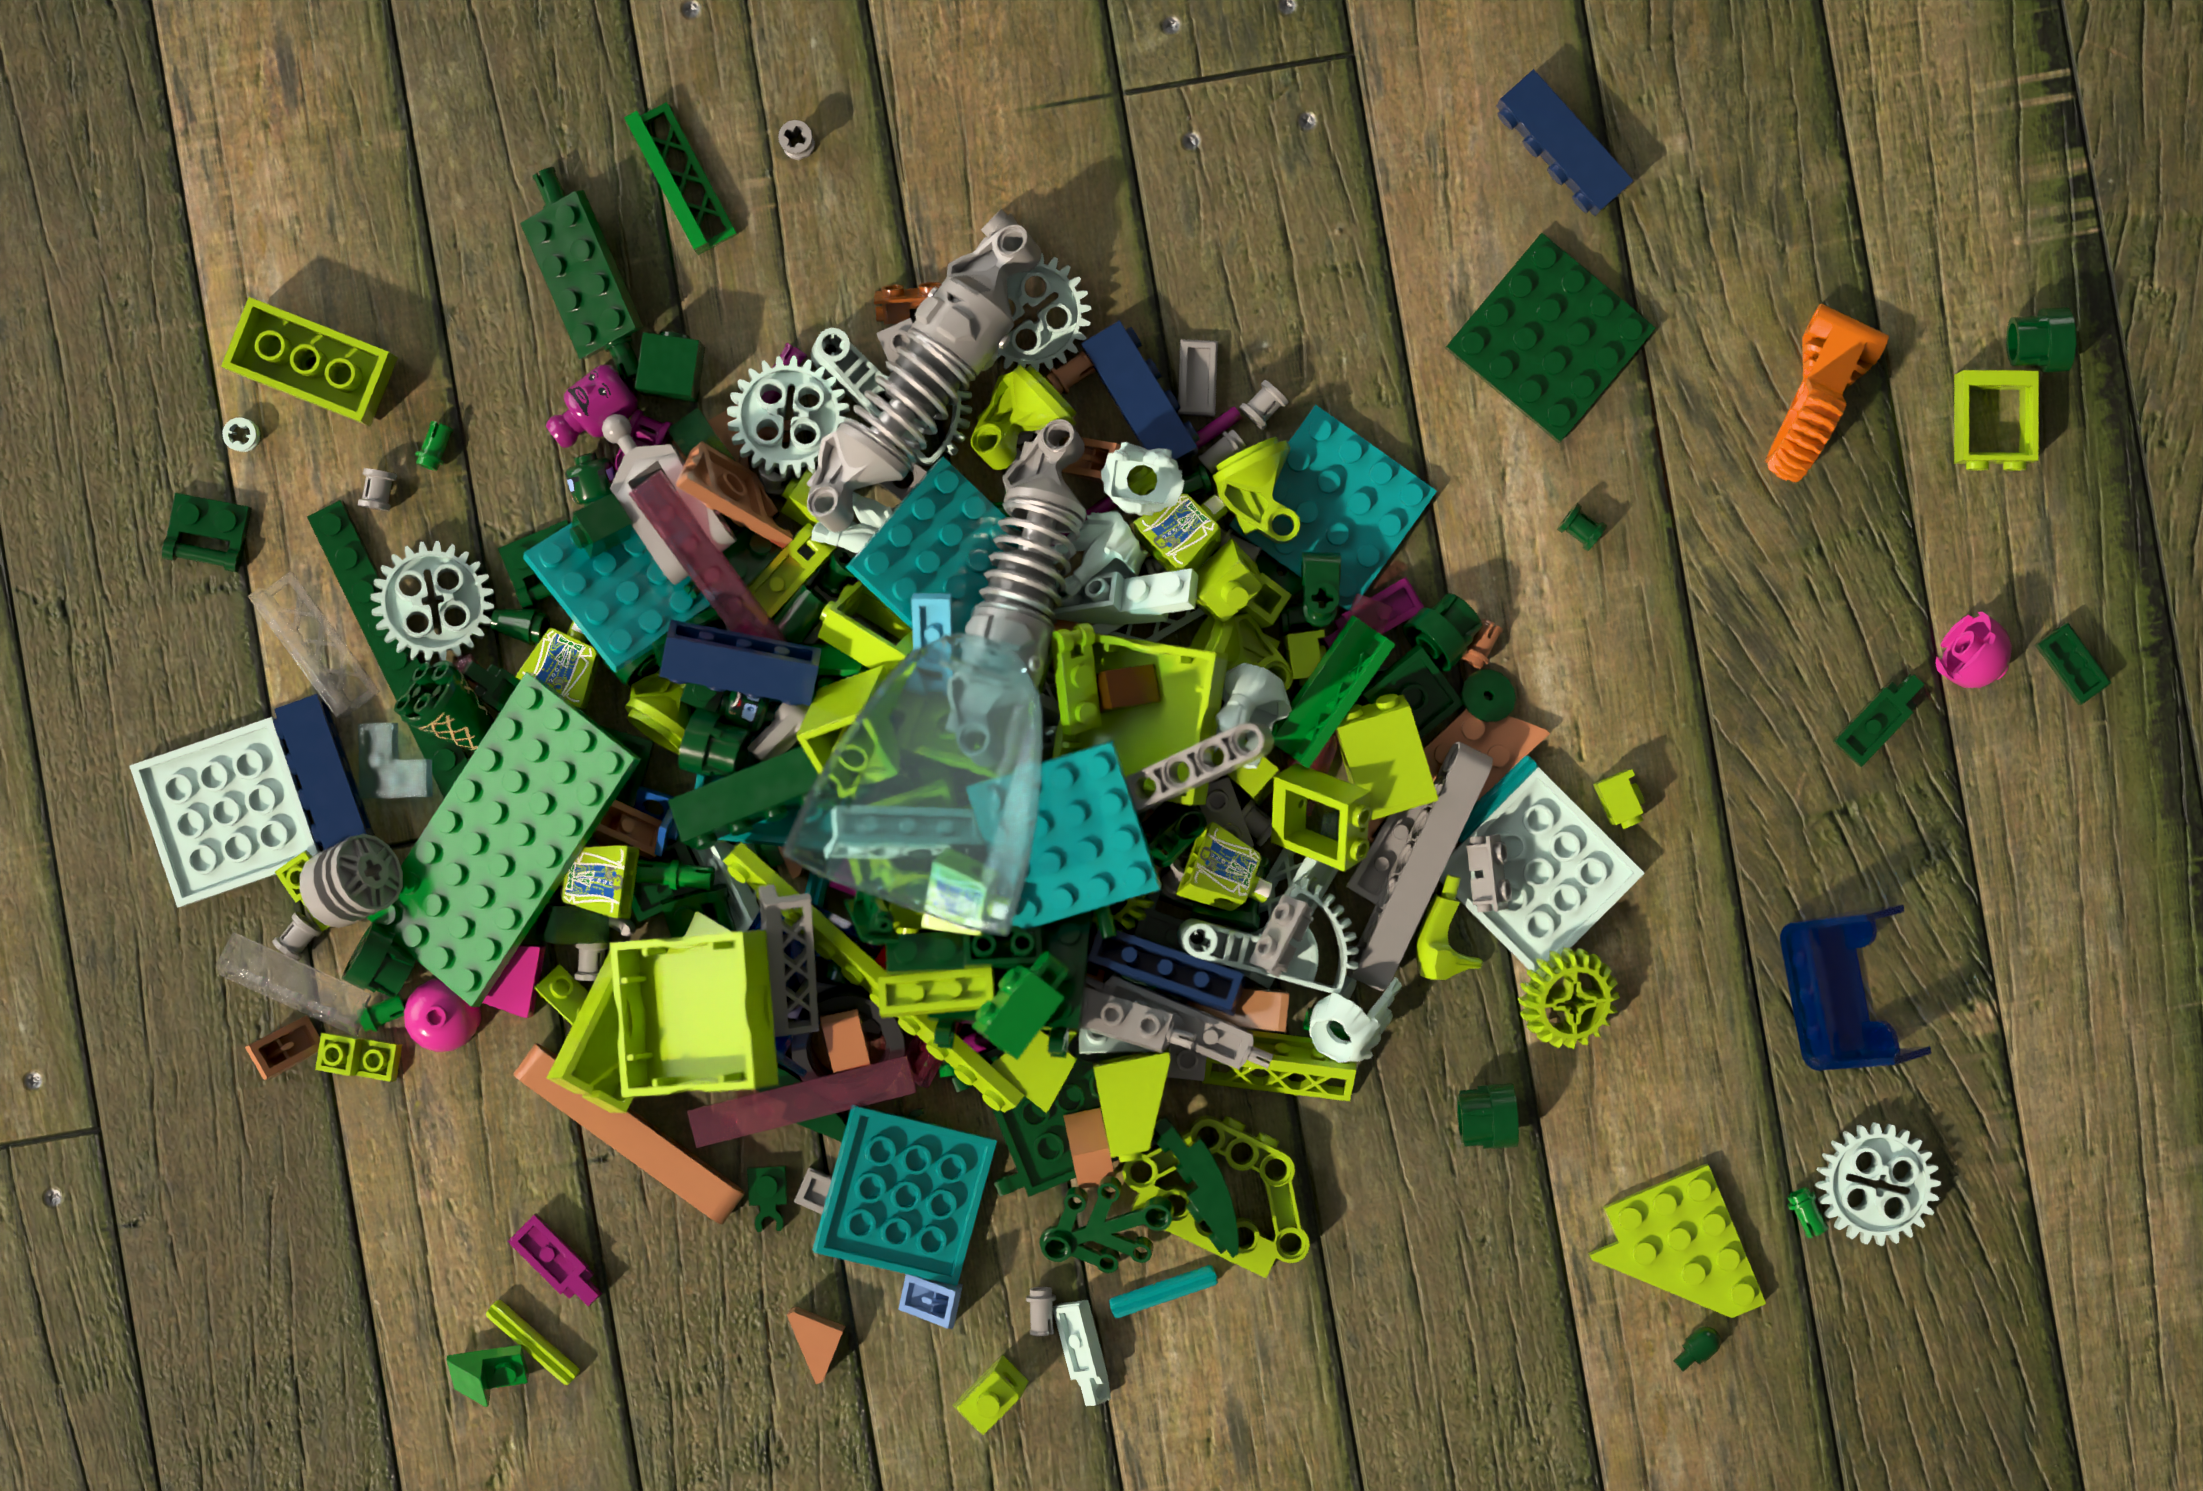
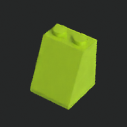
M884 665L819 688L796 734L797 739L832 797L898 775L900 772L901 694Z
M1387 694L1377 698L1374 704L1362 707L1361 705H1353L1335 732L1349 783L1370 791L1371 817L1369 821L1439 801L1411 707L1404 695Z
M1167 1049L1163 1053L1157 1051L1141 1052L1092 1062L1111 1158L1119 1157L1120 1162L1141 1159V1152L1149 1150L1170 1064V1055Z

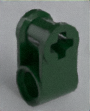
M1302 552L1301 585L1303 586V613L1308 623L1313 626H1327L1336 618L1341 579L1340 553ZM1317 601H1324V607L1326 608H1319Z
M1166 801L1146 821L1141 823L1153 863L1156 866L1164 868L1171 865L1204 832L1207 825L1206 817L1196 805ZM1147 833L1152 835L1151 839L1146 835ZM1165 849L1167 854H1164L1161 850Z

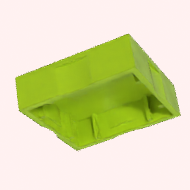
M1095 633V642L1092 644L1095 673L1155 664L1161 702L1101 713L1102 726L1073 735L1062 733L1060 718L1056 729L1052 759L1114 740L1125 777H1128L1216 736L1218 723L1215 718L1221 708L1229 654ZM1073 646V649L1071 650V654H1074V653H1075L1074 646ZM1213 749V751H1212V753H1211V759H1212V760H1213L1214 749ZM1182 762L1177 770L1178 777L1182 782H1186L1190 777V768L1185 762ZM1149 777L1144 783V792L1151 798L1156 792V783ZM1209 782L1168 801L1187 805H1206Z
M766 930L610 943L614 999L619 1015L618 1053L622 1097L672 1094L694 1090L753 1089L778 1085Z

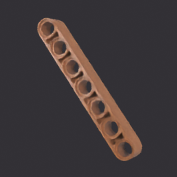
M539 1043L533 1045L513 1073L519 1081L719 1224L725 1223L745 1195V1192L738 1185L630 1107L626 1113H610L582 1098L583 1094H574L546 1079L557 1055Z

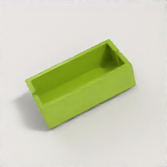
M610 950L546 1079L574 1094H583L582 1098L610 1113H626L634 1096L622 1097L618 1053L619 1015L614 999Z

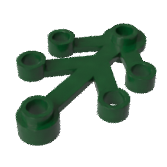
M1106 1176L1100 1181L1097 1190L1098 1199L1087 1225L1072 1230L1077 1214L1086 1208L1088 1194L1083 1188L1072 1187L1066 1193L1064 1199L1065 1208L1058 1225L1050 1226L1042 1232L1039 1241L1043 1255L1051 1261L1062 1262L1072 1256L1097 1266L1104 1273H1112L1117 1270L1120 1262L1119 1252L1131 1256L1136 1262L1145 1263L1151 1259L1154 1249L1153 1242L1147 1237H1137L1131 1240L1116 1233L1143 1224L1152 1230H1164L1172 1222L1174 1207L1166 1197L1155 1196L1150 1198L1143 1208L1106 1219L1112 1203L1119 1198L1122 1184L1116 1177ZM1104 1187H1112L1115 1192H1108ZM1077 1197L1082 1202L1076 1203L1072 1201L1071 1198ZM1154 1208L1162 1209L1163 1212H1159V1211L1155 1210ZM1094 1241L1107 1247L1097 1251L1082 1243ZM1143 1247L1147 1252H1140L1136 1248ZM1103 1258H1110L1114 1262L1108 1263L1104 1261Z

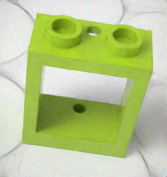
M1963 370L1955 374L1954 464H1966V470L1969 471L1989 470V464H2003V470L2022 471L2026 470V464L2039 461V371ZM1969 390H2019V453L1969 452Z
M860 580L853 586L847 584L839 595L837 602L835 603L831 600L823 609L820 615L823 625L818 637L869 669L884 665L895 683L914 663L913 630ZM857 612L901 639V641L895 646L850 617Z
M1298 763L1274 776L1271 843L1344 872L1367 857L1369 851L1368 824L1371 817L1369 790L1312 768L1308 769ZM1307 798L1340 810L1338 841L1306 829Z

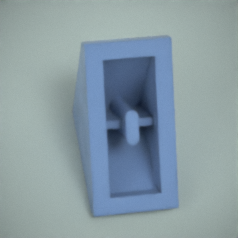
M906 1274L898 1310L947 1329H953L963 1284L958 1283L956 1286Z

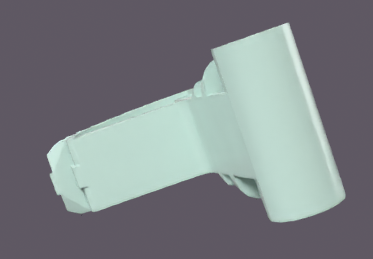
M837 328L825 329L820 333L811 349L812 363L817 369L822 366L825 367L824 376L827 379L835 376L837 378L835 386L839 389H844L848 397L878 418L882 411L878 410L873 403L865 398L864 391L870 390L876 395L885 394V390L876 383L875 376H882L888 379V376L883 375L849 341L845 332ZM829 345L834 346L836 348L835 354L834 352H832L831 355L826 354L824 352L825 346L826 348H828ZM957 391L956 394L958 395L959 402L957 405H953L948 433L932 457L927 458L919 449L910 447L919 465H932L944 451L953 456L957 454L958 449L951 443V440L960 443L965 440V436L956 431V429H967L970 426V422L960 418V414L967 415L972 412V407L961 405V401H966L972 397L971 392ZM916 418L913 420V421H915V422H917V423H919V424H921V425L927 427V424H926L925 421H920V420H918V419H916ZM908 430L903 434V436L913 441L917 440Z
M1306 876L1301 879L1299 885H1291L1284 895L1295 898L1298 893L1306 895L1323 910L1330 920L1335 931L1339 951L1338 969L1333 985L1314 981L1319 955L1316 940L1309 927L1301 942L1291 938L1289 944L1297 948L1288 966L1287 972H1282L1280 977H1276L1268 973L1266 969L1249 963L1255 946L1269 920L1262 931L1256 935L1195 918L1185 920L1177 930L1179 944L1194 957L1329 993H1339L1343 987L1346 970L1358 969L1359 966L1355 961H1347V955L1359 953L1357 947L1346 946V942L1356 939V933H1343L1342 930L1351 925L1352 922L1349 918H1343L1339 921L1336 918L1343 913L1344 907L1337 905L1330 909L1328 906L1334 901L1335 896L1329 893L1320 899L1319 896L1323 892L1324 887L1321 884H1317L1309 891L1308 887L1311 879ZM1196 931H1199L1203 934V941L1201 943L1197 941V944H1194L1190 939L1191 934H1197Z

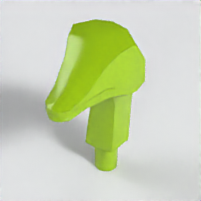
M1450 874L1446 875L1441 895L1434 894L1416 939L1415 957L1420 976L1430 980H1447L1465 970L1479 969L1483 963L1482 959L1459 953L1449 945L1448 930L1460 904V901L1456 899V895L1461 881L1460 877Z

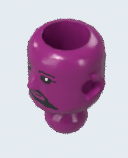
M600 365L566 390L563 397L568 410L561 415H554L549 418L546 428L562 448H568L576 443L578 435L584 431L592 437L604 436L602 432L604 420L613 414H621L628 419L636 411L638 400L613 367L610 365Z

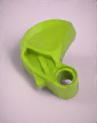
M1019 365L1013 372L998 377L989 406L976 417L979 422L972 434L971 446L990 468L994 470L1006 469L1016 458V445L1019 433L1042 430L1049 422L1055 419H1064L1074 427L1076 423L1072 418L1076 415V412L1033 366L1029 365L1025 369Z
M1277 437L1269 438L1225 459L1216 466L1218 472L1213 475V479L1217 485L1218 498L1224 503L1227 510L1235 515L1245 536L1258 531L1276 544H1286L1292 541L1299 531L1300 521L1297 514L1276 502L1272 496L1275 484L1291 450L1287 440L1279 442ZM1284 516L1292 522L1293 528L1289 535L1279 536L1273 531L1272 521L1276 517Z
M1248 613L1234 614L1226 622L1208 616L1201 624L1189 648L1229 654L1226 672L1240 664L1246 663L1264 667L1283 681L1285 690H1288L1292 685V670L1283 656L1277 651L1280 641L1264 634L1259 624Z
M659 668L656 673L646 676L631 685L630 700L625 706L629 713L626 718L649 739L666 750L679 755L681 742L691 718V705L679 701L685 684L674 683L668 678L659 677L661 670Z

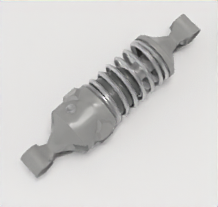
M1016 224L1009 225L996 232L989 239L984 237L974 252L963 255L948 264L947 278L939 288L933 287L927 298L917 308L916 320L907 332L910 342L906 347L897 346L899 357L895 362L886 361V367L892 373L888 379L882 376H875L876 383L885 390V394L890 399V402L887 403L870 390L864 391L865 398L883 410L878 418L859 405L854 406V412L871 424L872 427L869 429L863 424L848 418L844 419V423L842 422L836 431L822 438L818 453V468L807 482V485L810 487L807 508L829 531L841 532L852 523L854 519V490L884 481H896L905 478L909 469H911V464L916 462L915 455L910 447L919 450L927 447L926 440L921 433L928 435L937 433V426L933 418L937 420L947 419L948 412L945 407L958 404L957 391L968 390L970 387L969 381H974L981 371H986L994 364L998 356L997 348L1004 349L1010 340L1008 333L1013 328L1014 322L1008 302L1007 278L1010 275L1034 269L1039 264L1042 253L1040 247L1022 226ZM916 418L920 421H925L930 428L923 426L913 420ZM908 430L918 442L903 436L905 431ZM897 445L908 457L904 456L894 446Z
M1055 419L1049 422L1039 432L1033 442L1025 441L1020 460L1013 464L1002 477L1006 489L1003 507L1007 514L1013 518H1004L998 522L1001 529L1009 535H1000L993 540L997 547L1005 552H995L988 556L992 564L997 566V569H991L984 573L989 582L988 587L979 590L984 602L974 607L975 610H973L972 617L965 627L966 638L957 670L946 680L947 698L951 710L945 729L949 733L956 734L959 748L975 764L980 766L994 764L1002 754V744L998 738L993 720L1017 702L1033 696L1039 691L1045 666L1050 660L1051 635L1055 630L1054 624L1057 623V618L1053 611L1062 605L1058 593L1067 588L1063 576L1071 571L1067 559L1076 554L1072 542L1080 537L1079 529L1083 527L1087 515L1085 508L1064 482L1061 471L1082 457L1085 447L1081 436L1064 419ZM1069 437L1067 443L1057 447L1061 439ZM1008 525L1022 526L1024 527L1023 532L1011 528ZM1073 532V535L1070 537H1065L1064 535L1060 534ZM1003 542L1016 543V544H1019V547H1018V549H1017V548L1012 547V546H1009V545H1007V544H1005V543H1003ZM1064 544L1069 551L1065 554H1060L1050 548V546ZM1060 561L1064 569L1058 571L1053 562ZM1056 581L1059 582V586H1058V587H1055ZM986 738L984 747L974 751L975 744L980 739Z

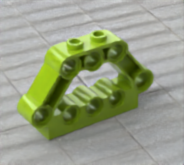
M1201 1116L1194 1120L1188 1130L1180 1133L1187 1144L1197 1138L1201 1128L1205 1126L1213 1127L1218 1132V1138L1215 1143L1207 1146L1212 1154L1217 1152L1225 1156L1228 1164L1236 1170L1244 1171L1251 1168L1259 1172L1265 1184L1274 1233L1272 1237H1269L1259 1232L1256 1224L1249 1218H1236L1237 1229L1239 1227L1251 1229L1253 1231V1239L1247 1245H1238L1239 1254L1232 1258L1227 1250L1222 1254L1219 1253L1208 1238V1235L1213 1231L1201 1227L1186 1207L1179 1213H1174L1170 1226L1164 1230L1264 1278H1267L1276 1258L1287 1263H1296L1304 1259L1309 1251L1310 1243L1304 1228L1300 1225L1292 1185L1295 1173L1294 1163L1288 1153L1277 1147L1280 1141L1262 1132H1259L1258 1136L1255 1137L1243 1131L1246 1126L1245 1124L1229 1116H1225L1223 1121L1212 1116ZM1241 1142L1247 1143L1252 1148L1251 1156L1243 1162L1236 1161L1231 1157L1233 1146ZM1157 1145L1148 1151L1141 1152V1159L1123 1162V1179L1130 1188L1138 1192L1130 1211L1143 1208L1145 1203L1155 1196L1168 1198L1170 1195L1178 1194L1185 1199L1186 1204L1190 1202L1186 1195L1188 1191L1182 1186L1171 1185L1165 1187L1156 1182L1157 1179L1176 1170L1175 1165L1180 1162L1171 1150L1165 1154ZM1272 1159L1282 1160L1285 1163V1172L1277 1178L1269 1177L1265 1173V1166L1268 1161ZM1138 1161L1147 1162L1152 1168L1151 1175L1145 1180H1137L1132 1177L1130 1169L1134 1163ZM1154 1208L1155 1210H1157V1211H1159V1212H1163L1162 1209ZM1287 1233H1295L1300 1237V1244L1293 1251H1285L1280 1247V1239Z

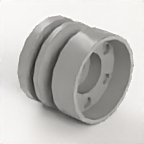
M367 834L351 836L337 843L334 847L315 854L304 864L300 874V893L304 905L314 918L327 926L336 928L352 925L369 915L388 908L398 899L403 887V872L398 857L388 844L378 837Z

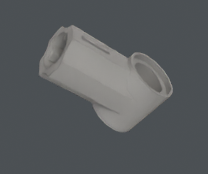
M783 702L774 715V721L747 747L748 751L761 763L795 749L800 744L796 734L810 706L803 704L792 706Z

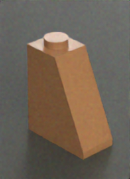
M1244 986L1234 1016L1187 1000V1005L1239 1027L1286 1032L1289 993L1286 990Z

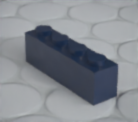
M1534 69L1500 98L1496 107L1500 110L1497 115L1503 124L1510 130L1517 129L1525 138L1522 141L1525 148L1534 157L1537 158L1540 155L1549 165L1547 171L1559 185L1562 186L1565 183L1574 193L1572 196L1573 201L1584 213L1590 211L1596 216L1634 181Z
M1119 320L1081 343L1083 352L1090 359L1096 373L1143 448L1147 450L1157 448L1171 450V458L1177 461L1178 465L1198 454V448L1195 443L1200 438L1190 421L1183 424L1176 411L1181 409L1177 399L1170 389L1163 392L1157 382L1162 376L1151 358L1144 361L1138 351L1142 343L1132 327L1125 330Z
M670 620L659 677L668 678L670 681L678 684L694 683L704 685L714 691L730 690L741 692L751 698L766 697L777 699L792 706L801 704L810 706L821 649Z
M314 694L275 708L277 718L273 719L274 728L279 739H285L289 750V754H286L287 765L293 775H298L302 789L298 790V794L303 808L306 811L310 810L315 824L311 825V832L318 846L323 845L325 850L334 847L337 843L351 836L360 834L374 836V831L325 695Z
M1100 928L1098 929L1088 957V962L1092 967L1234 1016L1246 984V978L1243 973L1116 930L1117 936L1102 939Z

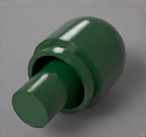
M1708 1326L1699 1327L1685 1339V1342L1682 1344L1685 1350L1673 1362L1682 1372L1694 1362L1699 1365L1707 1362L1718 1352L1721 1346L1719 1333Z

